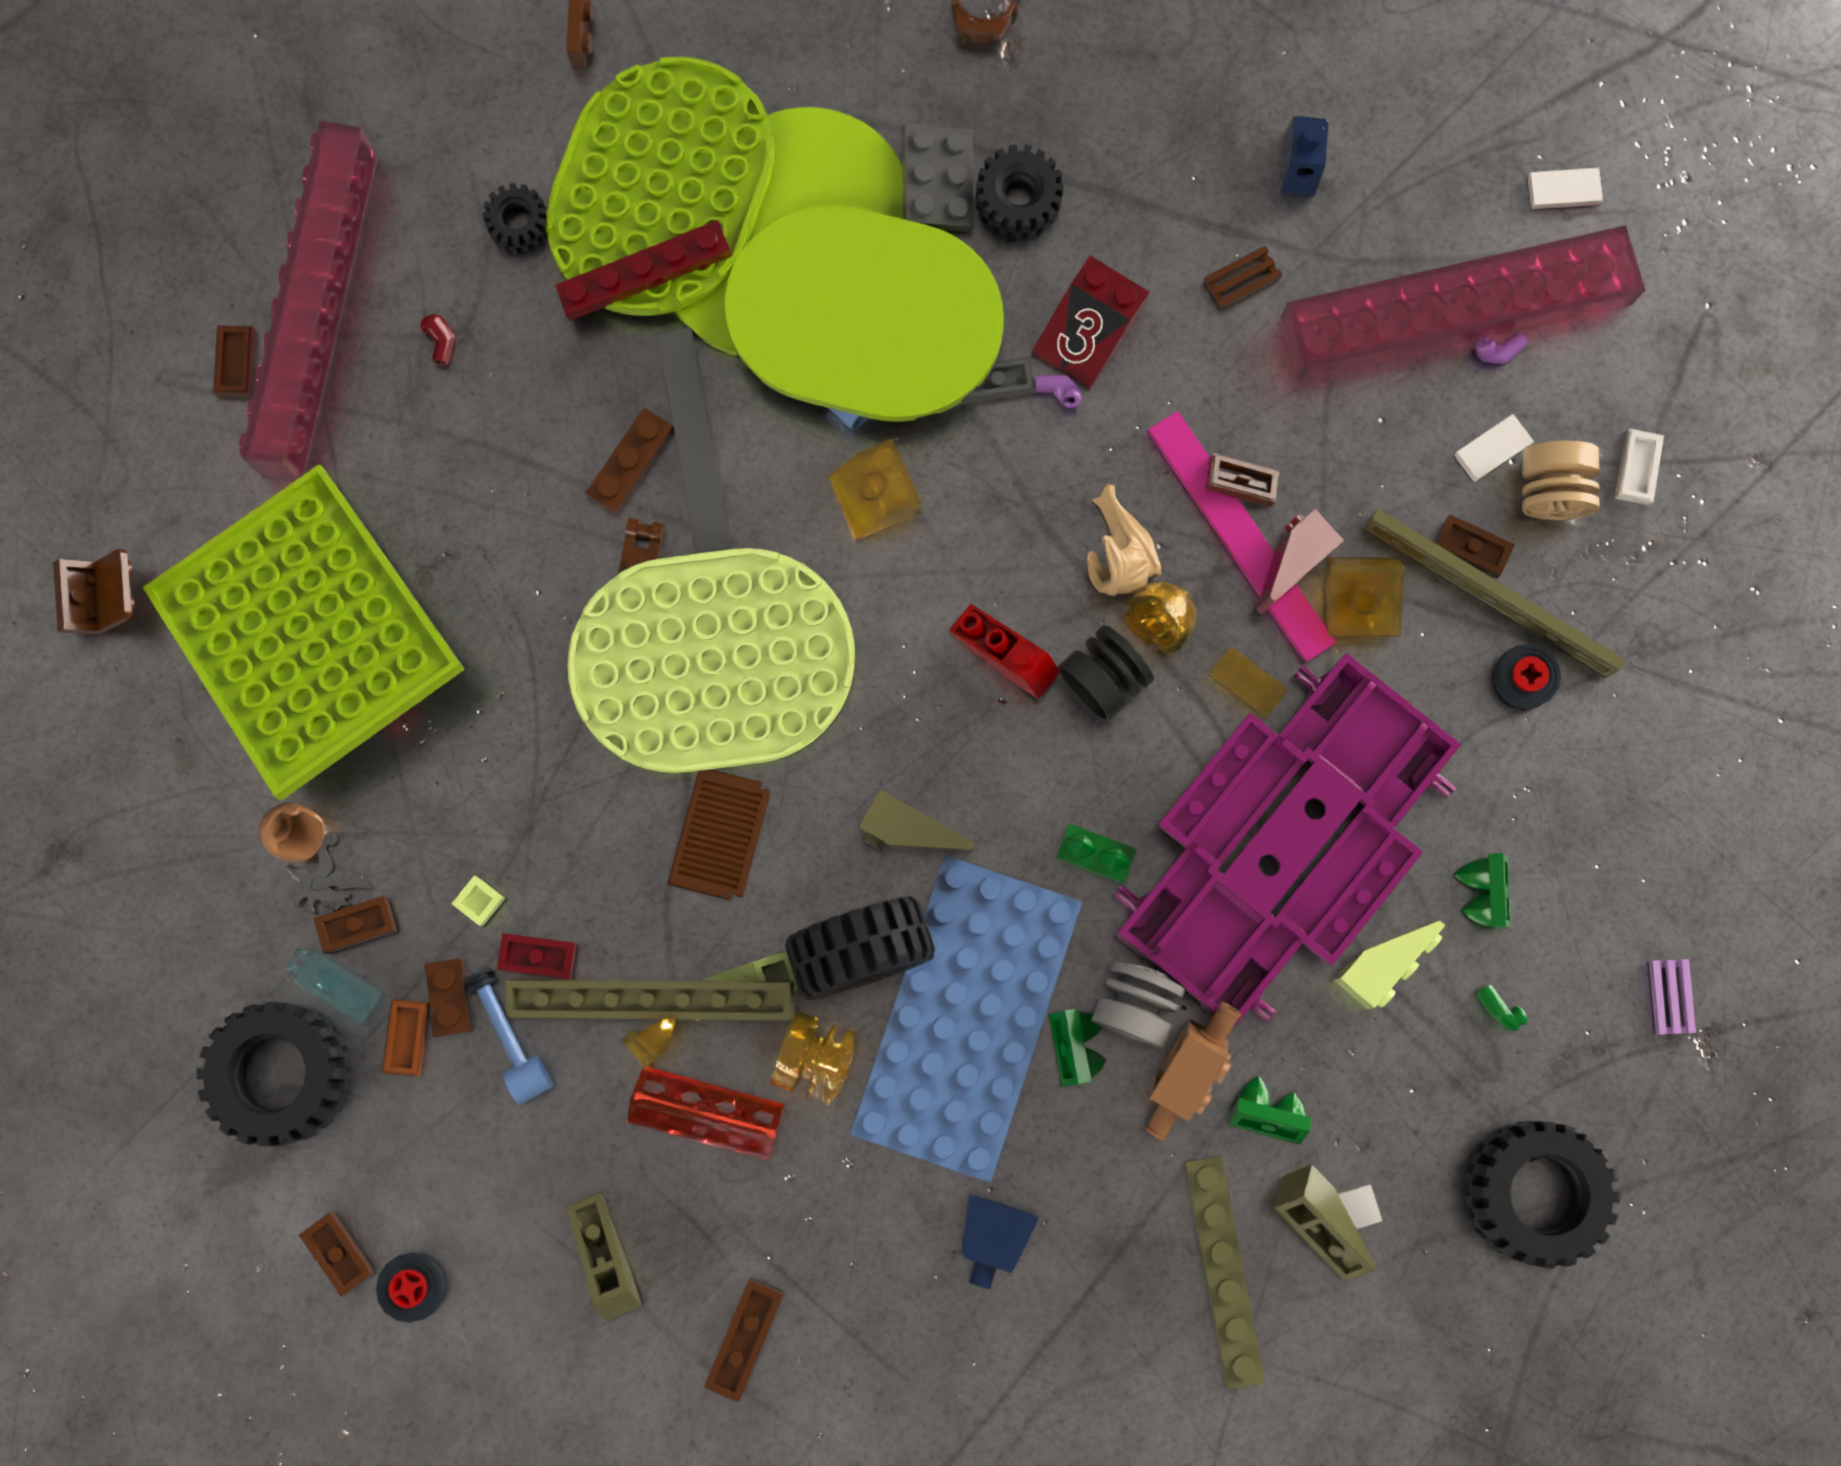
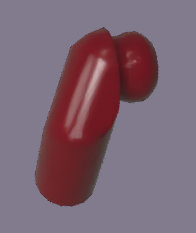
M437 314L425 316L420 323L421 330L430 335L436 342L431 361L439 365L448 366L455 341L454 332L442 316Z

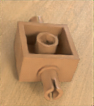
M1220 1002L1219 1008L1207 1027L1189 1019L1152 1079L1150 1099L1157 1102L1159 1106L1150 1121L1145 1125V1129L1154 1137L1165 1140L1178 1116L1189 1122L1195 1112L1201 1115L1211 1099L1209 1092L1213 1082L1216 1081L1220 1084L1231 1066L1228 1063L1231 1055L1228 1054V1041L1226 1038L1238 1018L1241 1017V1013L1234 1007Z

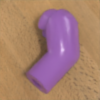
M1520 332L1513 334L1503 344L1495 343V340H1490L1489 337H1482L1476 343L1475 353L1483 362L1505 364L1528 345V341Z
M1035 375V393H1053L1065 407L1071 409L1076 408L1081 403L1082 392L1070 377L1066 375Z

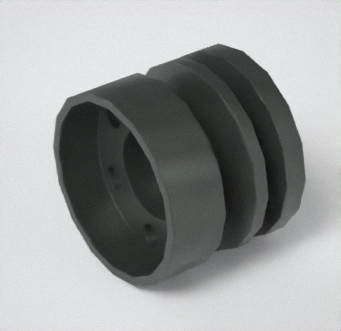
M1103 625L1096 631L1097 639L1089 637L1085 642L1091 658L1081 651L1075 650L1058 665L1057 669L1065 683L1079 700L1097 717L1109 722L1127 705L1120 689L1130 696L1137 697L1141 692L1140 686L1148 687L1154 681V676L1138 650L1117 631Z

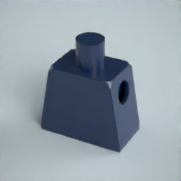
M1303 116L1293 117L1285 132L1280 193L1315 196L1326 164L1329 120ZM1306 167L1308 174H1300L1297 170Z
M969 1194L961 1248V1257L975 1261L969 1283L991 1289L996 1269L1012 1273L1037 1224L1038 1216Z

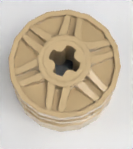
M1563 440L1534 444L1525 448L1522 451V475L1524 479L1532 482L1522 488V494L1526 498L1522 501L1523 513L1533 518L1551 520L1575 519L1597 513L1600 510V500L1596 495L1600 493L1599 483L1589 479L1595 478L1600 473L1598 446L1587 442Z

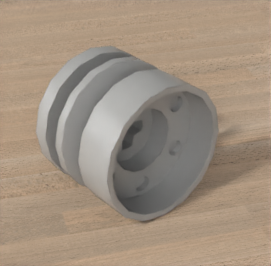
M1114 961L1110 971L1125 979L1123 982L1108 978L1105 985L1119 995L1117 1000L1099 998L1091 1021L1131 1039L1164 1049L1172 1025L1158 1017L1160 1010L1178 1012L1179 1006L1165 999V996L1169 995L1181 999L1186 989L1173 982L1167 975L1139 964H1125Z

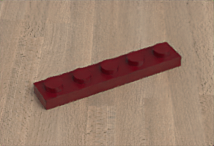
M716 220L556 284L555 287L569 321L731 257L732 253L720 223Z

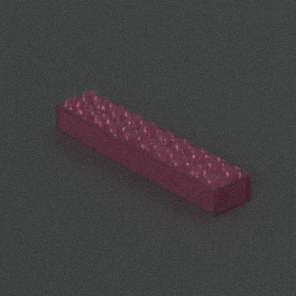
M320 120L317 133L314 132L310 139L311 159L309 165H306L303 169L302 197L298 198L295 203L294 214L296 222L294 231H290L287 237L288 256L286 264H283L279 271V284L281 286L278 298H274L271 305V317L273 318L270 331L265 333L263 338L265 354L262 365H259L255 372L257 388L254 399H250L247 406V418L249 420L246 433L241 435L239 440L240 457L262 477L294 482L306 473L378 160L376 152L361 127Z
M1624 225L1287 302L1280 318L1299 382L1478 341L1482 337L1491 338L1631 306L1645 292V286L1627 227Z

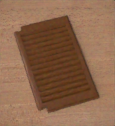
M712 769L698 771L667 885L729 901L732 894H735L737 897H743L771 791L761 789L762 782Z

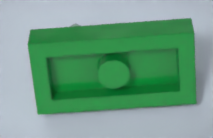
M1069 823L1056 859L1124 884L1137 849Z
M1504 853L1488 854V857L1471 861L1457 870L1454 875L1461 882L1477 889L1490 890V894L1481 895L1469 902L1463 909V912L1471 920L1481 925L1491 926L1495 929H1511L1508 856Z
M1078 1008L1049 1014L1062 1087L1091 1082V1079L1101 1071L1106 1062V1059L1099 1053L1085 1048L1084 1043L1094 1038L1103 1027L1091 1021L1092 1013L1079 1011Z
M1257 1076L1242 1090L1237 1103L1231 1111L1229 1125L1300 1145L1310 1132L1312 1118L1305 1115L1303 1104L1294 1092L1284 1096L1275 1108L1270 1107L1268 1090L1261 1077Z

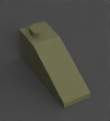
M881 789L858 826L859 831L864 834L862 840L879 850L884 845L889 849L971 854L975 847L974 842Z
M1312 1164L1284 1175L1275 1209L1344 1282L1374 1271L1375 1263L1336 1189Z
M598 1193L567 1206L566 1210L594 1307L607 1322L641 1308L642 1305L631 1269L603 1195Z

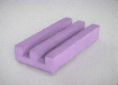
M1689 959L1648 961L1655 1035L1696 1033ZM1661 968H1666L1671 1027H1666ZM1675 968H1678L1683 1026H1681Z

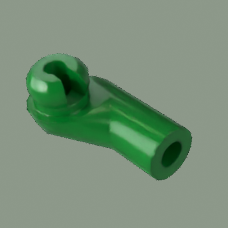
M1492 985L1482 988L1476 994L1490 1016L1507 1030H1520L1519 1026L1527 1023L1528 1017L1524 1010L1518 1006L1509 1010Z

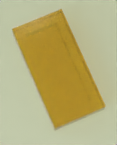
M1232 646L1208 675L1209 678L1263 719L1268 717L1288 691L1286 687Z

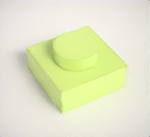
M474 875L452 902V905L476 924L483 927L504 901L505 897Z

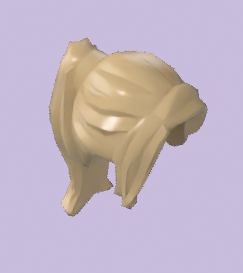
M1106 484L1101 496L1094 498L1092 502L1100 507L1111 532V536L1104 535L1101 538L1105 546L1109 566L1107 568L1102 567L1097 553L1090 551L1087 554L1088 575L1093 586L1100 593L1110 596L1135 593L1147 585L1148 578L1155 579V577H1159L1162 574L1161 565L1148 531L1118 502L1115 495V486Z

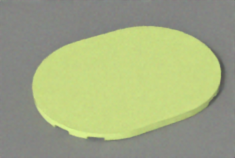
M753 548L729 549L646 561L620 572L588 601L572 633L568 650V681L575 707L581 719L592 734L609 751L636 766L648 770L666 773L696 772L774 761L789 756L816 740L832 724L847 699L854 675L855 645L852 628L840 600L827 583L812 569L803 563L774 551Z

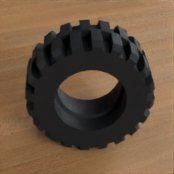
M913 896L874 903L830 917L827 920L817 922L797 931V933L791 934L787 938L785 945L799 993L806 1000L838 994L894 976L932 960L935 953V946L921 904Z
M265 1002L262 1005L252 1004L244 1007L242 1013L233 1012L224 1019L226 1025L223 1028L215 1027L209 1035L213 1043L210 1047L203 1046L199 1056L206 1060L204 1068H197L196 1080H203L204 1089L198 1090L200 1102L209 1103L210 1108L205 1111L211 1121H219L221 1123L219 1130L227 1136L235 1135L238 1142L247 1145L279 1146L293 1144L296 1141L306 1140L316 1135V1130L319 1128H326L333 1121L331 1116L333 1112L342 1109L345 1100L341 1098L343 1091L350 1090L352 1080L346 1079V1069L352 1068L351 1057H345L343 1049H346L348 1046L343 1037H338L335 1034L337 1027L330 1020L322 1019L321 1013L313 1009L301 1007V1005ZM280 1038L292 1042L300 1051L305 1063V1080L299 1095L289 1106L272 1110L261 1107L250 1095L246 1085V1067L252 1053L260 1044L269 1039Z
M1545 1121L1518 1122L1517 1125H1506L1498 1129V1134L1495 1137L1488 1136L1481 1143L1482 1147H1484L1481 1153L1474 1152L1470 1163L1474 1165L1472 1174L1466 1173L1464 1184L1470 1185V1194L1464 1195L1467 1207H1472L1474 1214L1470 1216L1474 1227L1481 1229L1483 1232L1481 1237L1488 1245L1496 1247L1498 1253L1531 1266L1555 1269L1557 1265L1564 1267L1575 1265L1579 1257L1588 1259L1596 1253L1593 1248L1596 1243L1605 1244L1610 1237L1605 1229L1608 1224L1616 1225L1618 1214L1612 1213L1613 1203H1620V1192L1613 1191L1612 1182L1618 1181L1615 1169L1607 1168L1605 1163L1608 1162L1609 1158L1604 1150L1596 1149L1593 1146L1595 1141L1586 1134L1577 1133L1575 1128L1565 1124ZM1544 1157L1557 1162L1565 1171L1571 1187V1201L1566 1214L1556 1225L1549 1229H1534L1522 1223L1515 1213L1511 1201V1186L1515 1174L1524 1163L1533 1158Z

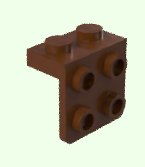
M116 549L95 562L59 559L53 563L58 633L100 635L131 618L134 611V598L130 595L129 583L132 565L128 560L125 549Z

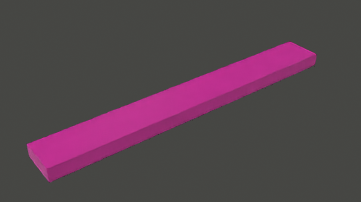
M1176 411L1149 428L1147 433L1260 597L1275 552L1238 498L1205 490L1206 482L1209 480L1207 471L1210 468V465H1208L1210 457L1180 413ZM1297 584L1268 608L1304 663H1307L1337 643Z

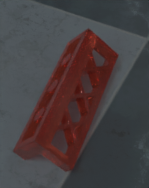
M643 1066L630 1098L627 1122L769 1161L785 1104ZM648 1080L662 1084L666 1090L660 1093H653L644 1090V1087ZM692 1092L698 1094L701 1100L690 1103L683 1101L680 1095ZM723 1101L734 1104L737 1110L730 1113L719 1111L716 1104ZM762 1111L774 1116L770 1125L755 1121L751 1114Z

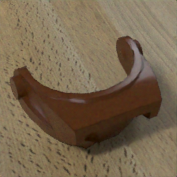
M952 0L951 3L958 35H961L968 42L971 40L978 43L1000 41L1008 30L1012 17L1017 15L1018 9L1016 2L1011 1L1008 10L1003 15L997 18L986 19L967 13L961 6V0Z

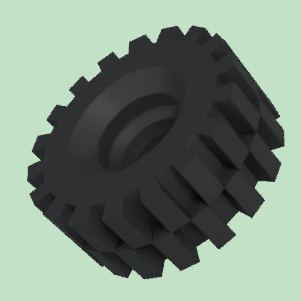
M1017 144L1009 145V153L1006 154L1003 148L995 152V159L989 156L985 160L984 168L981 167L978 173L976 208L980 209L979 216L982 222L988 220L987 228L992 232L999 228L1000 236L1006 239L1008 232L1015 233L1014 240H1021L1022 233H1027L1029 239L1034 238L1038 229L1044 233L1049 227V222L1054 223L1058 211H1060L1063 195L1060 169L1055 171L1056 162L1052 157L1047 161L1044 160L1045 152L1041 149H1038L1036 154L1031 153L1032 146L1024 145V151H1017ZM1015 183L1025 184L1030 187L1033 196L1026 204H1013L1008 201L1005 195L1008 186Z

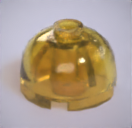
M1166 581L1148 583L1134 593L1125 605L1129 607V611L1125 614L1126 621L1134 634L1146 645H1149L1152 640L1157 645L1162 646L1158 650L1162 653H1175L1189 641L1197 625V609L1190 594L1184 588Z

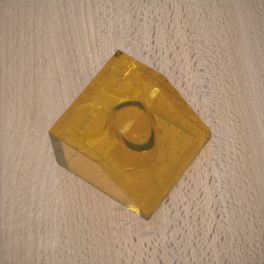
M893 439L859 452L828 476L856 540L921 513L920 498Z
M1326 557L1325 607L1328 636L1401 637L1405 566L1398 557Z

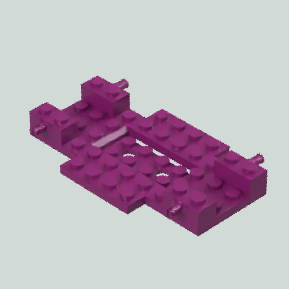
M1345 653L1332 669L1320 678L1304 667V665L1298 669L1293 677L1310 690L1305 702L1279 735L1251 712L1246 716L1157 825L1185 848L1183 853L1149 893L1138 898L1122 885L1113 895V897L1130 909L1126 921L1114 936L1142 959L1146 957L1176 983L1184 987L1188 993L1201 1002L1199 1006L1212 1017L1219 1008L1220 1002L1227 1003L1241 1013V1017L1238 1018L1233 1028L1236 1027L1250 1009L1264 1019L1266 1023L1272 1019L1271 1016L1277 1013V1010H1274L1260 997L1301 944L1306 946L1329 966L1334 965L1423 853L1420 848L1395 829L1397 824L1428 786L1433 787L1445 799L1456 789L1439 773L1462 744L1348 653ZM1308 760L1312 764L1311 767L1300 778L1281 804L1278 805L1225 873L1219 872L1218 869L1299 768ZM1317 799L1323 803L1325 808L1323 817L1315 820L1305 814L1304 806L1308 800ZM1360 802L1363 807L1276 915L1273 916L1270 913ZM1265 855H1271L1278 860L1279 870L1273 876H1266L1259 870V861Z

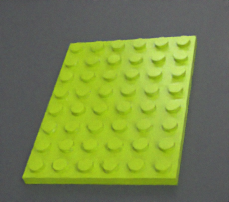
M321 464L315 466L142 587L270 791L280 801L465 670Z

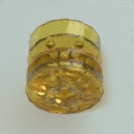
M796 1011L795 1019L789 1025L778 1054L770 1084L794 1092L801 1079L809 1080L807 1098L813 1099L818 1085L821 1084L825 1086L821 1103L830 1106L835 1095L843 1087L855 1054L854 1039L856 1032L847 1029L841 1044L835 1043L839 1026L833 1024L825 1038H821L818 1036L820 1019Z

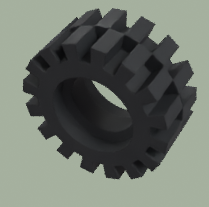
M509 183L510 190H505L502 185L498 187L500 194L496 195L492 191L489 195L491 203L485 201L483 206L486 211L483 212V219L492 240L496 244L498 243L500 248L504 250L509 247L513 253H518V247H521L523 252L529 251L527 246L529 244H533L536 248L540 245L538 238L540 237L544 240L547 236L545 232L547 211L542 198L538 196L537 191L533 188L529 191L528 186L521 184L520 189H518L515 183ZM516 207L526 209L529 212V220L526 225L518 229H511L504 224V216L509 210Z

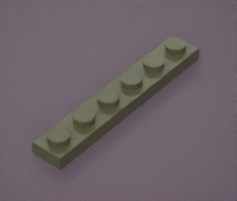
M1222 1156L1185 1161V1172L1226 1388L1234 1389L1265 1383Z

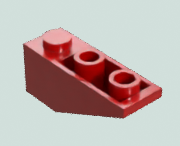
M971 603L949 629V632L1012 683L1038 700L1060 674L1057 669L1058 667L1048 652Z

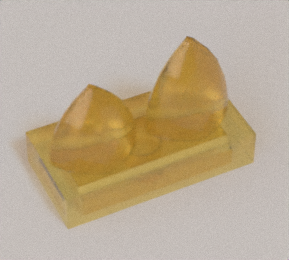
M672 1016L662 1019L642 1031L631 1030L621 1041L646 1068H656L666 1058L661 1052L665 1049L672 1036L676 1019Z

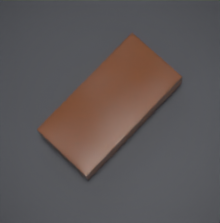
M391 999L382 1073L421 1077L430 1011L429 1003Z

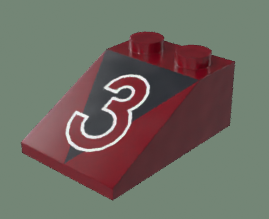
M1090 255L1070 284L1031 354L1090 390L1145 308L1149 291Z

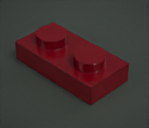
M502 933L497 970L572 979L577 943Z

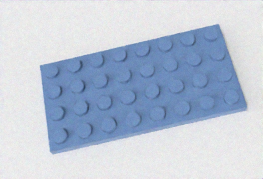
M944 855L924 915L935 946L934 957L922 965L905 971L850 1135L991 1183L1082 901Z

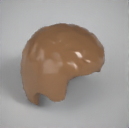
M285 802L270 808L260 820L259 839L265 850L273 856L282 860L305 862L311 859L322 846L325 824L318 814L306 806Z

